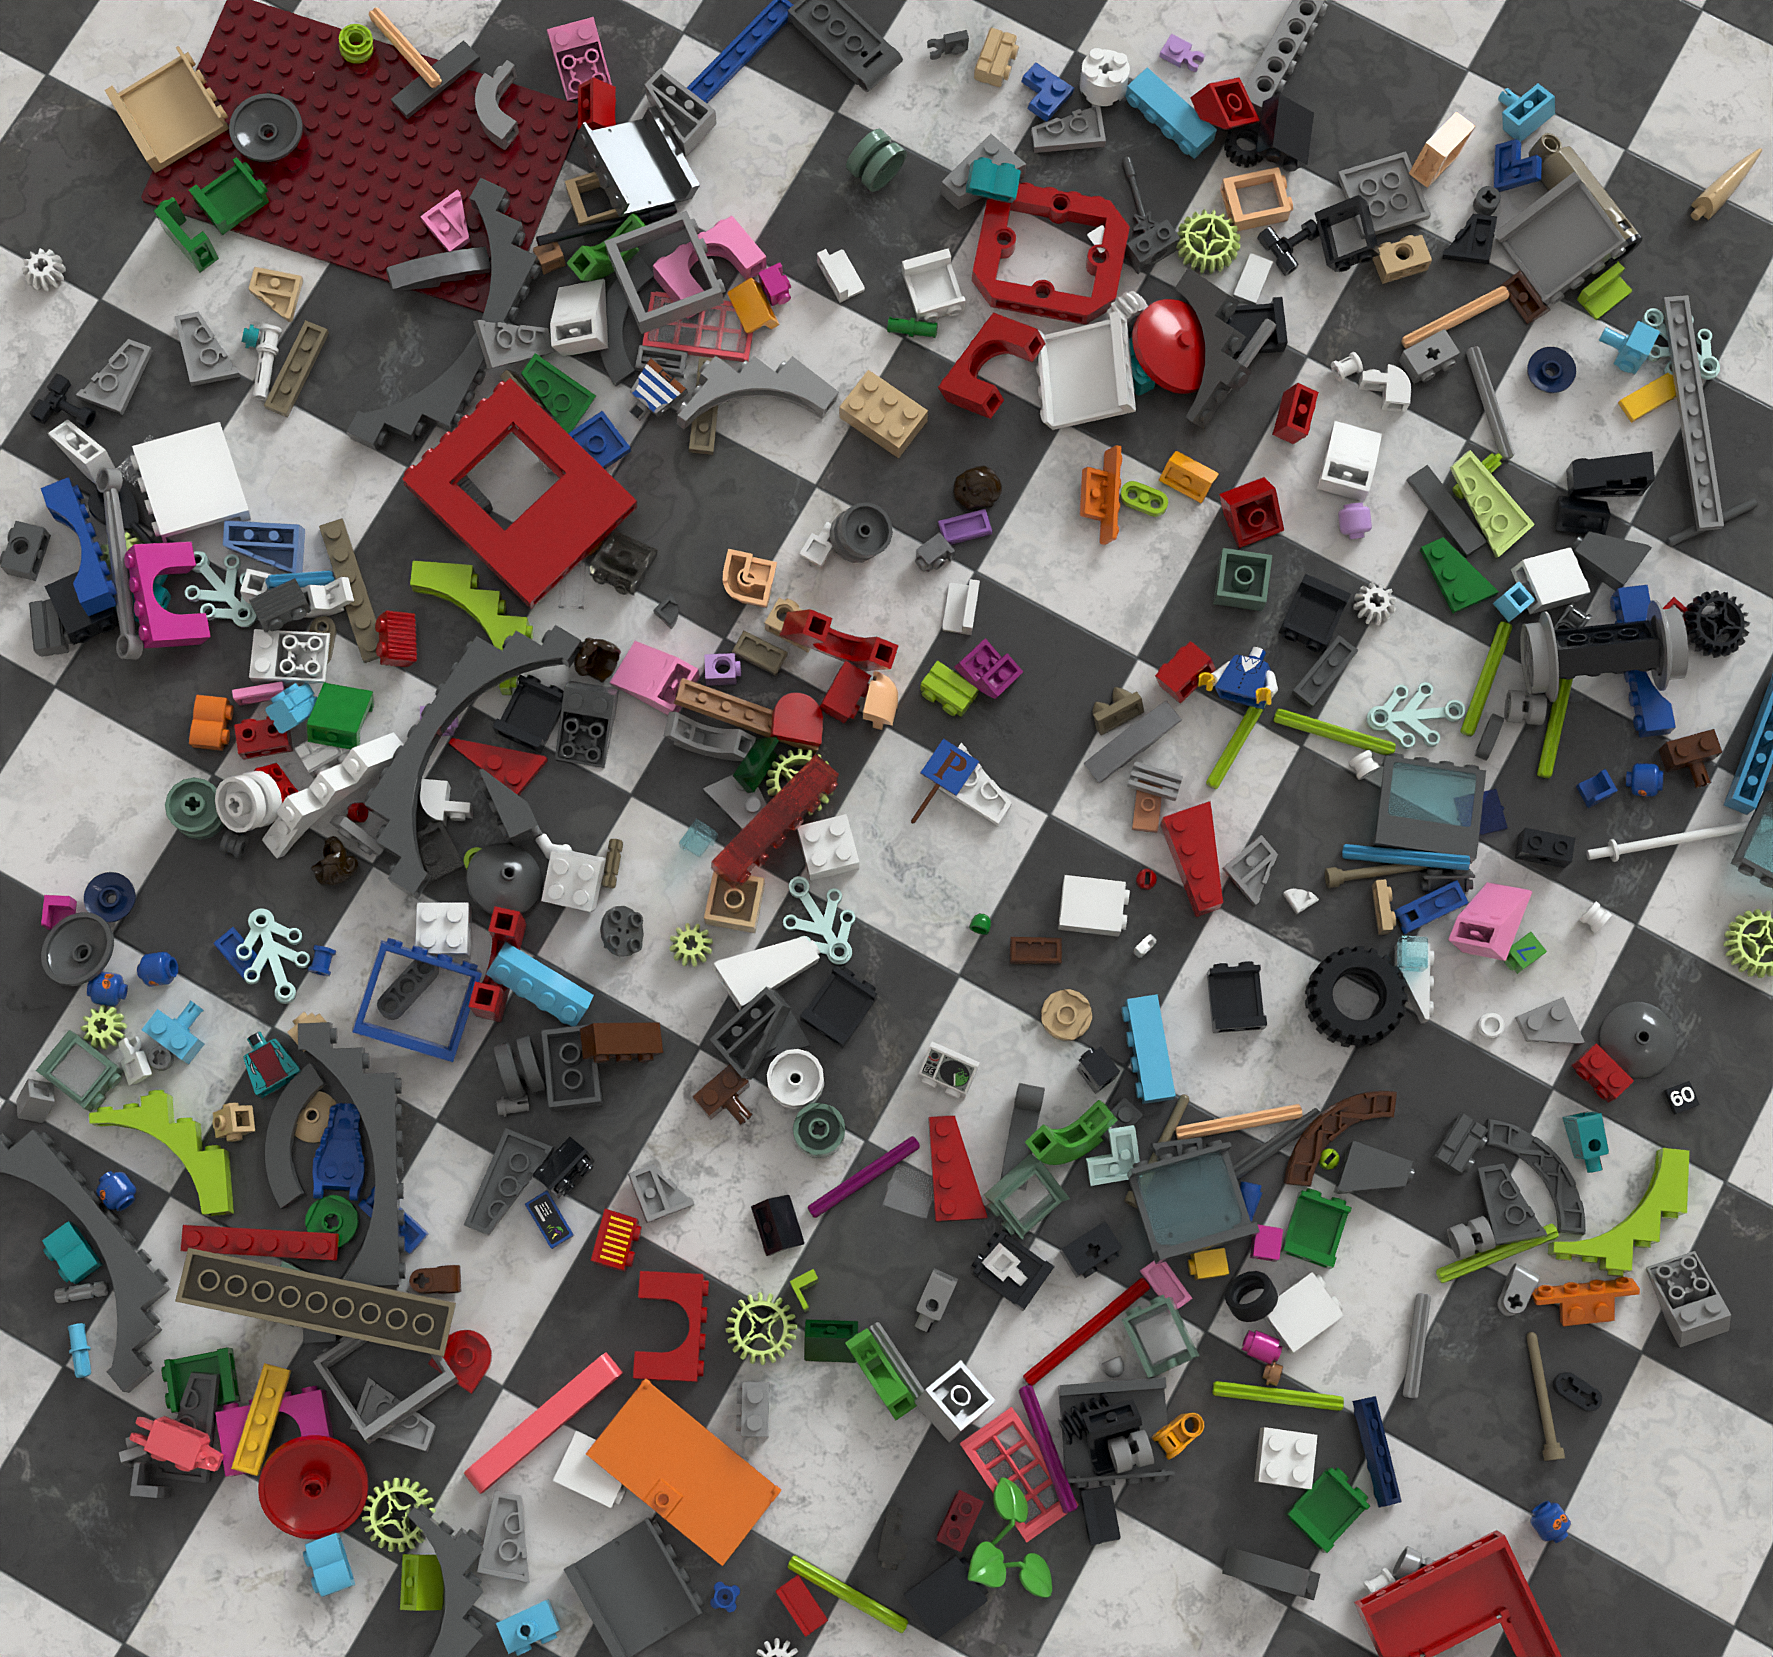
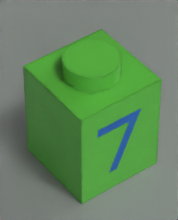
M1529 932L1511 946L1504 963L1510 970H1515L1518 974L1547 951L1535 935Z

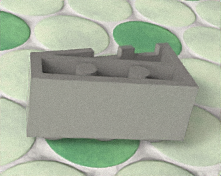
M992 134L978 145L942 181L941 195L958 210L983 198L966 193L970 164L974 160H978L979 157L989 158L996 165H1001V163L1013 164L1016 169L1021 170L1020 179L1025 177L1026 163Z

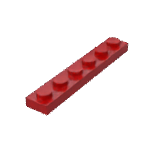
M183 1225L180 1251L187 1252L188 1248L219 1254L337 1260L339 1234Z

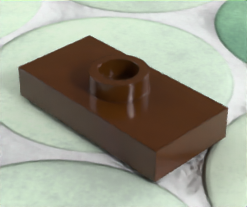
M1010 937V964L1061 965L1062 938Z

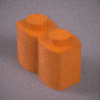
M196 695L189 744L193 748L223 751L224 744L228 745L230 731L227 730L228 720L233 718L234 708L233 705H230V701L227 698Z

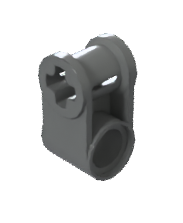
M1572 601L1553 628L1557 630L1584 627L1592 615H1586L1575 607V603Z

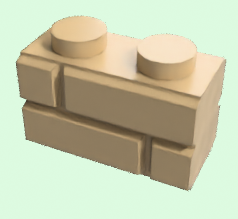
M992 27L989 29L975 67V80L989 83L996 87H1001L1003 80L1008 81L1012 66H1009L1011 59H1016L1019 51V46L1016 45V35L1002 32Z

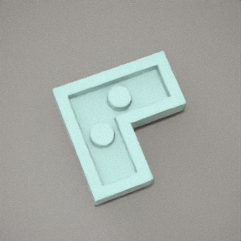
M1134 1125L1108 1129L1111 1154L1086 1158L1088 1178L1091 1186L1129 1180L1127 1173L1133 1168V1164L1140 1162Z

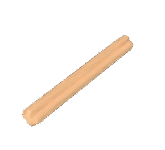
M379 8L369 11L368 15L371 21L430 87L436 88L440 85L442 80L438 73Z
M1501 286L1404 336L1401 340L1402 345L1405 349H1408L1443 329L1448 330L1508 299L1509 291L1505 286Z
M1300 1104L1182 1125L1176 1127L1175 1133L1177 1139L1182 1140L1300 1119L1302 1117V1108Z

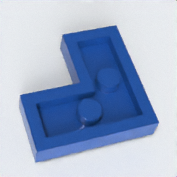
M1035 63L1023 75L1021 83L1038 93L1031 100L1027 109L1046 122L1069 99L1074 91V87L1038 63Z
M1517 139L1495 145L1494 188L1499 192L1541 181V157L1534 155L1521 159V142Z

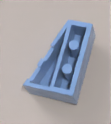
M224 520L223 546L227 549L287 573L303 572L305 529L301 525Z

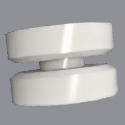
M251 771L226 778L220 782L215 795L216 811L221 821L228 829L235 832H246L256 827L270 825L279 816L276 811L282 804L281 793L276 782L269 774L262 771Z
M800 1049L786 1050L777 1055L770 1063L767 1072L768 1089L772 1098L781 1107L793 1111L801 1110L809 1104L816 1103L822 1095L824 1088L823 1068L818 1059L811 1053ZM797 1075L800 1076L798 1083H793L790 1078H796Z

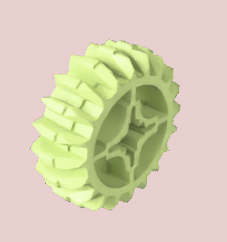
M1204 209L1201 216L1196 211L1192 214V218L1187 216L1184 223L1179 225V232L1177 234L1180 236V241L1176 246V249L1179 250L1178 257H1185L1183 260L1184 265L1191 263V269L1195 270L1198 267L1201 274L1204 273L1205 269H1208L1209 273L1212 274L1215 268L1221 272L1224 266L1229 267L1232 260L1237 258V252L1241 246L1238 243L1241 239L1240 234H1236L1238 228L1237 226H1231L1232 218L1224 220V212L1220 216H1216L1215 209L1211 214H1207V211ZM1201 228H1206L1203 231H1196ZM1210 235V237H1209L1210 243H1209V246H1208V249H1207V248H1206L1207 243L1205 242V240H1207V236ZM1213 252L1219 253L1217 255L1209 256Z
M798 749V755L796 756L793 755L792 750H789V758L786 759L781 754L779 756L781 764L774 761L772 767L775 770H768V776L773 778L766 780V785L772 787L768 790V795L775 796L772 799L774 805L781 802L779 806L780 811H784L789 807V815L792 816L794 810H798V816L802 817L803 810L797 807L782 792L779 786L780 779L783 775L791 784L788 789L789 794L796 787L797 779L800 781L813 768H817L831 783L806 808L808 814L813 815L812 807H815L818 811L822 810L820 801L828 804L829 799L825 795H833V789L830 786H833L835 781L829 778L833 775V770H825L829 763L827 761L820 763L822 758L820 754L816 755L813 759L812 750H808L806 756L803 755L802 749ZM796 765H805L801 771L791 769V767Z
M1760 909L1754 910L1753 913L1748 910L1744 912V916L1738 915L1735 917L1736 922H1731L1728 925L1731 931L1725 932L1724 936L1730 940L1725 941L1723 946L1730 947L1731 950L1726 952V956L1733 955L1734 960L1731 961V965L1739 963V972L1748 969L1747 974L1750 977L1754 976L1755 973L1758 978H1763L1765 974L1771 977L1773 976V960L1766 963L1759 962L1764 953H1773V939L1770 936V932L1773 934L1771 911L1767 910L1762 915ZM1759 925L1755 934H1743L1746 926ZM1757 939L1761 941L1760 944H1763L1762 948L1757 946L1759 944H1756ZM1743 946L1747 948L1749 956L1744 951Z
M759 1292L757 1295L758 1301H754L750 1294L747 1296L749 1304L745 1305L743 1300H739L738 1303L742 1309L740 1311L734 1307L731 1309L737 1317L736 1319L732 1317L727 1318V1322L734 1324V1327L726 1328V1333H734L735 1336L730 1337L728 1343L737 1341L738 1345L733 1348V1351L736 1353L742 1348L744 1350L740 1356L742 1360L750 1354L751 1364L755 1363L757 1356L760 1357L761 1365H765L766 1356L770 1357L772 1363L776 1362L773 1355L778 1352L781 1358L785 1356L781 1350L783 1346L791 1350L792 1346L786 1341L787 1339L796 1340V1336L789 1334V1330H796L797 1325H789L788 1321L795 1319V1315H785L789 1311L790 1306L786 1305L781 1309L779 1306L782 1304V1298H778L774 1304L772 1303L773 1294L769 1293L767 1301H763V1294ZM768 1307L776 1312L762 1319L756 1316L752 1309ZM746 1315L752 1323V1328L747 1336L741 1339L740 1323ZM753 1318L762 1325L770 1322L768 1324L769 1328H766L768 1330L767 1334L771 1338L770 1340L762 1333L755 1334L754 1329H757V1327H755L756 1323ZM782 1318L784 1331L780 1341L777 1342L771 1334V1329ZM757 1339H764L771 1349L758 1351L749 1348L747 1345Z
M399 1478L393 1479V1487H391L388 1481H384L383 1487L385 1490L383 1491L381 1488L375 1487L374 1492L378 1497L368 1495L367 1500L372 1502L373 1505L364 1506L363 1508L364 1511H370V1516L362 1517V1521H371V1525L365 1528V1532L374 1530L375 1533L370 1537V1540L376 1541L380 1537L381 1540L378 1544L380 1548H383L389 1542L388 1551L390 1552L395 1550L396 1544H398L399 1552H404L406 1542L410 1549H414L415 1542L413 1539H416L419 1543L425 1541L424 1537L420 1534L423 1531L418 1526L411 1533L409 1529L411 1528L410 1518L406 1512L405 1516H403V1521H400V1519L388 1520L393 1517V1513H396V1508L398 1510H407L410 1505L404 1506L397 1499L395 1492H405L411 1495L416 1500L414 1504L418 1507L421 1504L427 1507V1504L434 1501L432 1497L423 1499L428 1492L426 1488L422 1489L419 1493L417 1492L420 1486L419 1482H415L409 1488V1478L404 1479L402 1486L400 1485ZM388 1498L389 1511L387 1515L379 1519L380 1506ZM429 1508L433 1513L436 1512L435 1508ZM390 1524L396 1525L399 1531L402 1532L403 1538H395L388 1535L382 1527Z

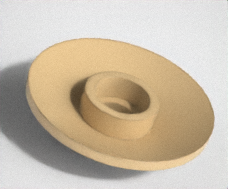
M318 1091L306 1108L302 1110L296 1123L298 1125L295 1136L309 1143L320 1142L324 1130L328 1126L330 1107L336 1105V1101L328 1094ZM311 1111L317 1113L314 1120L308 1119V1114Z

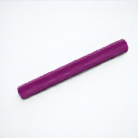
M911 1136L808 1205V1211L812 1217L817 1218L920 1148L919 1142L914 1136Z
M1031 1385L1023 1386L1019 1389V1394L1060 1505L1065 1514L1077 1510V1504L1034 1388Z

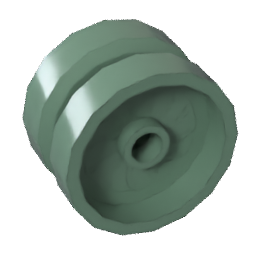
M875 129L867 134L854 148L847 160L846 169L856 178L862 177L861 183L870 191L875 192L883 188L898 173L904 164L907 152L896 142L891 143V137L882 129Z
M196 777L183 779L175 784L167 794L165 802L166 815L170 822L182 834L192 839H207L219 833L225 824L221 821L216 811L215 795L217 788L207 780Z

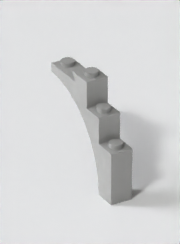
M715 356L711 362L707 360L699 370L701 373L699 383L701 384L693 391V398L689 403L684 402L678 408L676 424L685 429L698 416L712 407L730 400L746 397H770L789 401L806 408L822 418L836 402L839 392L793 356L788 362L783 361L776 369V372L755 356L749 362L745 360L738 371H735Z

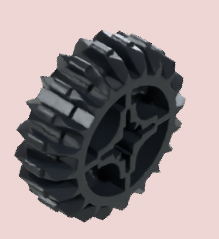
M1714 590L1711 594L1704 592L1701 596H1696L1692 600L1693 603L1691 602L1687 605L1688 611L1684 612L1682 616L1687 620L1684 621L1685 627L1688 630L1686 633L1691 638L1688 641V645L1695 643V652L1703 649V656L1712 654L1713 658H1718L1721 655L1726 657L1731 652H1736L1739 646L1746 642L1743 637L1748 636L1750 633L1745 629L1749 626L1750 622L1744 621V617L1748 616L1747 612L1742 613L1741 611L1744 604H1735L1737 597L1733 596L1728 599V592L1719 594V591ZM1706 606L1715 607L1711 614H1701ZM1721 634H1730L1726 642H1716Z

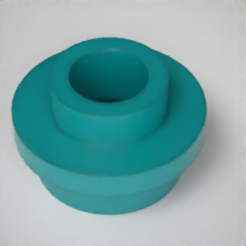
M250 324L249 329L244 328L241 342L246 343L245 348H256L259 329L254 328L253 324Z

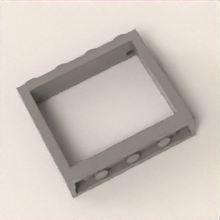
M687 211L604 241L607 255L641 334L724 303L722 294L726 292L721 279H716L714 273L717 270L712 258H707L705 254L708 252L706 243L703 238H698L699 228L694 218L690 219ZM685 229L711 289L645 313L620 253Z
M343 1336L339 1340L340 1343L332 1349L328 1347L322 1350L323 1353L317 1356L318 1359L313 1361L368 1444L459 1382L442 1356L430 1354L443 1373L366 1426L328 1368L368 1341Z

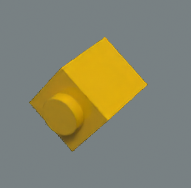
M1225 1248L1191 1254V1259H1188V1269L1190 1275H1194L1195 1281L1227 1276L1229 1274Z

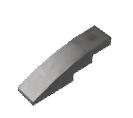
M478 247L406 261L387 267L386 272L392 291L439 287L441 282L464 280L466 275L490 273L491 264L486 247Z
M1166 700L1084 762V765L1095 779L1102 783L1117 769L1125 766L1139 753L1148 749L1181 722L1182 719Z

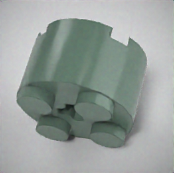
M812 1103L802 1108L798 1112L793 1124V1135L796 1145L804 1154L812 1158H826L836 1153L845 1139V1123L840 1112L833 1106L823 1103ZM816 1125L820 1128L825 1127L823 1136L813 1134Z

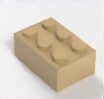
M868 370L839 406V418L899 458L927 423L928 410Z

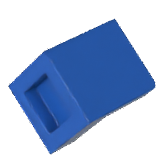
M1606 769L1576 786L1588 808L1610 798L1618 791Z

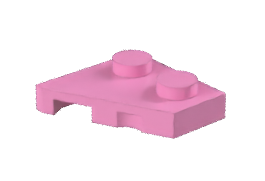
M458 189L420 216L422 222L447 252L459 250L470 242L462 198Z

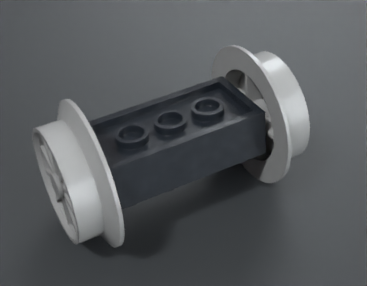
M1657 600L1650 602L1647 619L1644 621L1554 630L1550 615L1544 611L1541 613L1538 622L1523 624L1521 627L1520 653L1526 689L1529 694L1545 693L1550 702H1555L1557 699L1559 678L1573 679L1576 676L1582 675L1596 677L1602 673L1623 674L1631 670L1642 672L1651 670L1657 689L1664 691L1668 686L1669 680L1683 679L1687 674L1688 641L1683 616L1678 608L1662 609Z

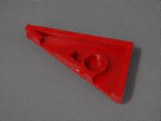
M451 738L448 742L452 748L479 769H484L518 796L548 761L542 755Z

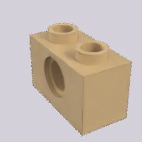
M1409 235L1402 238L1399 242L1392 244L1391 242L1383 243L1378 246L1380 255L1373 257L1382 284L1427 271L1432 262L1422 235L1415 237ZM1396 255H1403L1406 260H1401Z

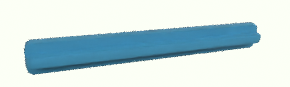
M1345 844L1342 852L1344 859L1456 870H1469L1470 857L1466 855Z

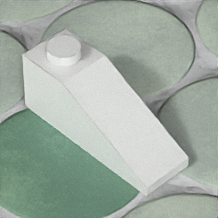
M66 420L48 433L57 446L93 483L96 484L97 473L101 468L116 469L107 451L69 420Z

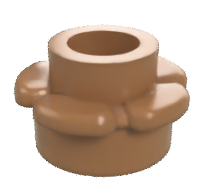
M1275 1360L1272 1365L1267 1363L1262 1378L1267 1380V1386L1269 1384L1277 1386L1282 1374L1283 1366L1276 1364L1277 1361Z

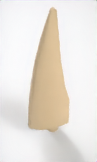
M1759 148L1743 158L1713 182L1691 204L1695 208L1691 213V217L1696 221L1702 216L1709 220L1725 204L1760 156L1762 149Z

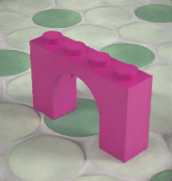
M192 542L134 544L126 552L124 562L126 568H129V588L134 593V613L139 618V637L144 643V649L202 645L211 637L206 613L183 615L170 613L158 604L153 594V581L156 576L186 574L196 566Z
M317 1386L302 1388L301 1394L292 1395L291 1391L284 1393L279 1412H285L296 1420L301 1431V1437L320 1435L334 1438L326 1390H318ZM253 1399L249 1400V1405L239 1407V1403L227 1404L222 1406L223 1411L215 1412L221 1452L224 1455L225 1477L246 1474L231 1468Z

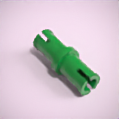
M889 317L887 332L909 334V337L917 335L936 338L938 323L916 321V318L907 320Z

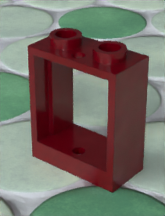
M957 1490L935 1540L961 1552L984 1501L961 1490ZM952 1515L956 1517L954 1521L951 1520Z

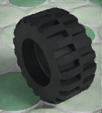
M1356 946L1354 949L1345 947L1341 948L1338 952L1328 955L1312 972L1305 990V994H1307L1305 1007L1309 1008L1310 1014L1308 1017L1310 1021H1315L1318 1026L1316 1030L1320 1034L1324 1032L1328 1036L1327 1040L1332 1043L1338 1041L1341 1043V1046L1347 1048L1351 1045H1354L1356 1048H1363L1368 1044L1378 1043L1398 1026L1400 1019L1406 1011L1404 1006L1408 1001V993L1404 992V988L1407 985L1405 978L1400 979L1399 973L1401 970L1397 965L1393 967L1389 963L1391 959L1387 955L1381 957L1377 955L1378 950L1371 948L1367 951L1364 950V946ZM1349 974L1359 975L1374 985L1379 996V1006L1374 1015L1365 1020H1354L1339 1011L1333 999V988L1341 977Z

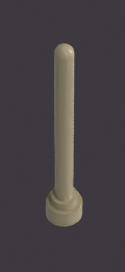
M1389 864L1346 871L1332 867L1325 868L1324 876L1327 888H1335L1348 880L1425 870L1428 867Z
M1182 1094L1179 1097L1158 1143L1171 1140L1188 1105V1095ZM1154 1151L1148 1164L1158 1162V1157ZM1155 1172L1144 1174L1139 1180L1146 1202L1147 1194L1145 1192ZM1128 1191L1124 1202L1137 1208L1133 1192Z
M1529 1332L1526 1338L1546 1440L1544 1450H1542L1544 1461L1564 1459V1449L1560 1447V1442L1557 1443L1537 1335L1534 1332Z

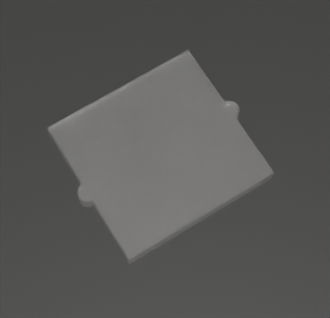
M896 1164L891 1181L887 1183L888 1190L883 1206L926 1220L931 1203L934 1202L932 1176Z

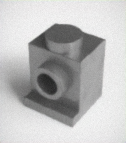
M939 532L916 549L915 562L923 572H929L933 568L937 570L946 563V558L949 561L954 559L955 550Z

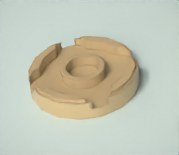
M1071 989L1052 993L1045 1000L1041 1010V1022L1046 1032L1053 1038L1062 1041H1071L1081 1037L1089 1029L1092 1020V1012L1088 1000L1081 993Z

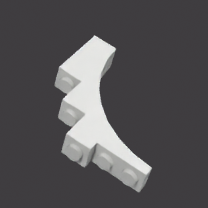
M393 732L352 748L340 765L321 771L309 788L286 797L276 811L279 816L262 841L277 859L285 856L293 844L322 815L350 793L378 777L386 766L389 767L394 760L393 755L396 749L404 744Z

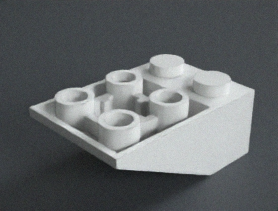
M604 279L558 288L550 323L551 346L563 357L608 348Z
M1334 421L1317 489L1364 502L1370 491L1382 434Z
M254 629L249 678L255 686L281 681L286 687L295 683L297 685L325 683L330 633L280 630L264 632L261 629Z

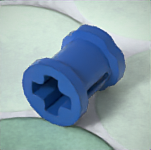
M314 945L313 950L315 954L313 962L307 971L317 975L330 976L329 967L332 957L336 955V950Z

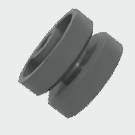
M870 502L858 503L843 511L834 519L830 528V542L835 552L842 559L852 563H863L883 552L890 544L893 535L892 523L887 513L881 507Z
M529 1035L516 1039L515 1047L518 1056H515L511 1045L507 1042L494 1046L498 1072L511 1101L524 1097V1079L532 1093L546 1090L539 1059Z

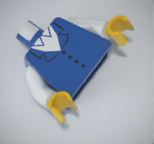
M1252 647L1248 657L1237 654L1233 656L1231 661H1228L1216 671L1201 673L1198 679V687L1206 685V690L1212 691L1213 686H1215L1221 699L1263 710L1265 704L1271 705V699L1278 691L1275 674L1271 671L1269 664L1263 661L1266 652L1258 647Z

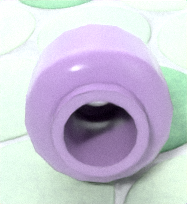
M1363 502L1343 505L1344 509H1341L1338 513L1341 533L1349 535L1350 539L1364 538V533L1372 529L1370 509L1367 506H1363Z

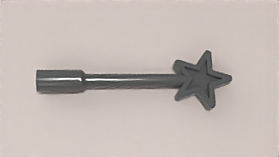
M1125 157L1122 159L1126 177L1130 181L1139 215L1134 214L1133 219L1137 225L1133 228V233L1141 231L1145 233L1159 223L1151 220V211H1148L1145 215L1135 180L1136 173L1131 157Z

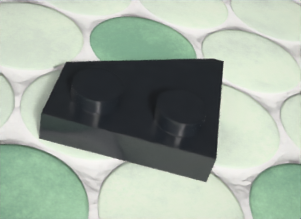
M1472 214L1466 222V226L1460 229L1455 236V240L1443 251V259L1489 264L1497 216Z

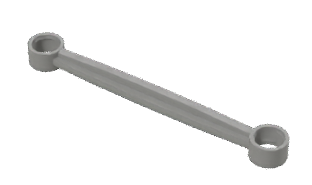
M101 468L97 473L96 486L98 491L104 494L112 581L117 590L115 601L121 635L117 640L116 650L121 659L137 660L143 652V641L135 633L133 599L129 588L130 573L129 568H126L124 562L127 547L118 495L123 479L120 470Z

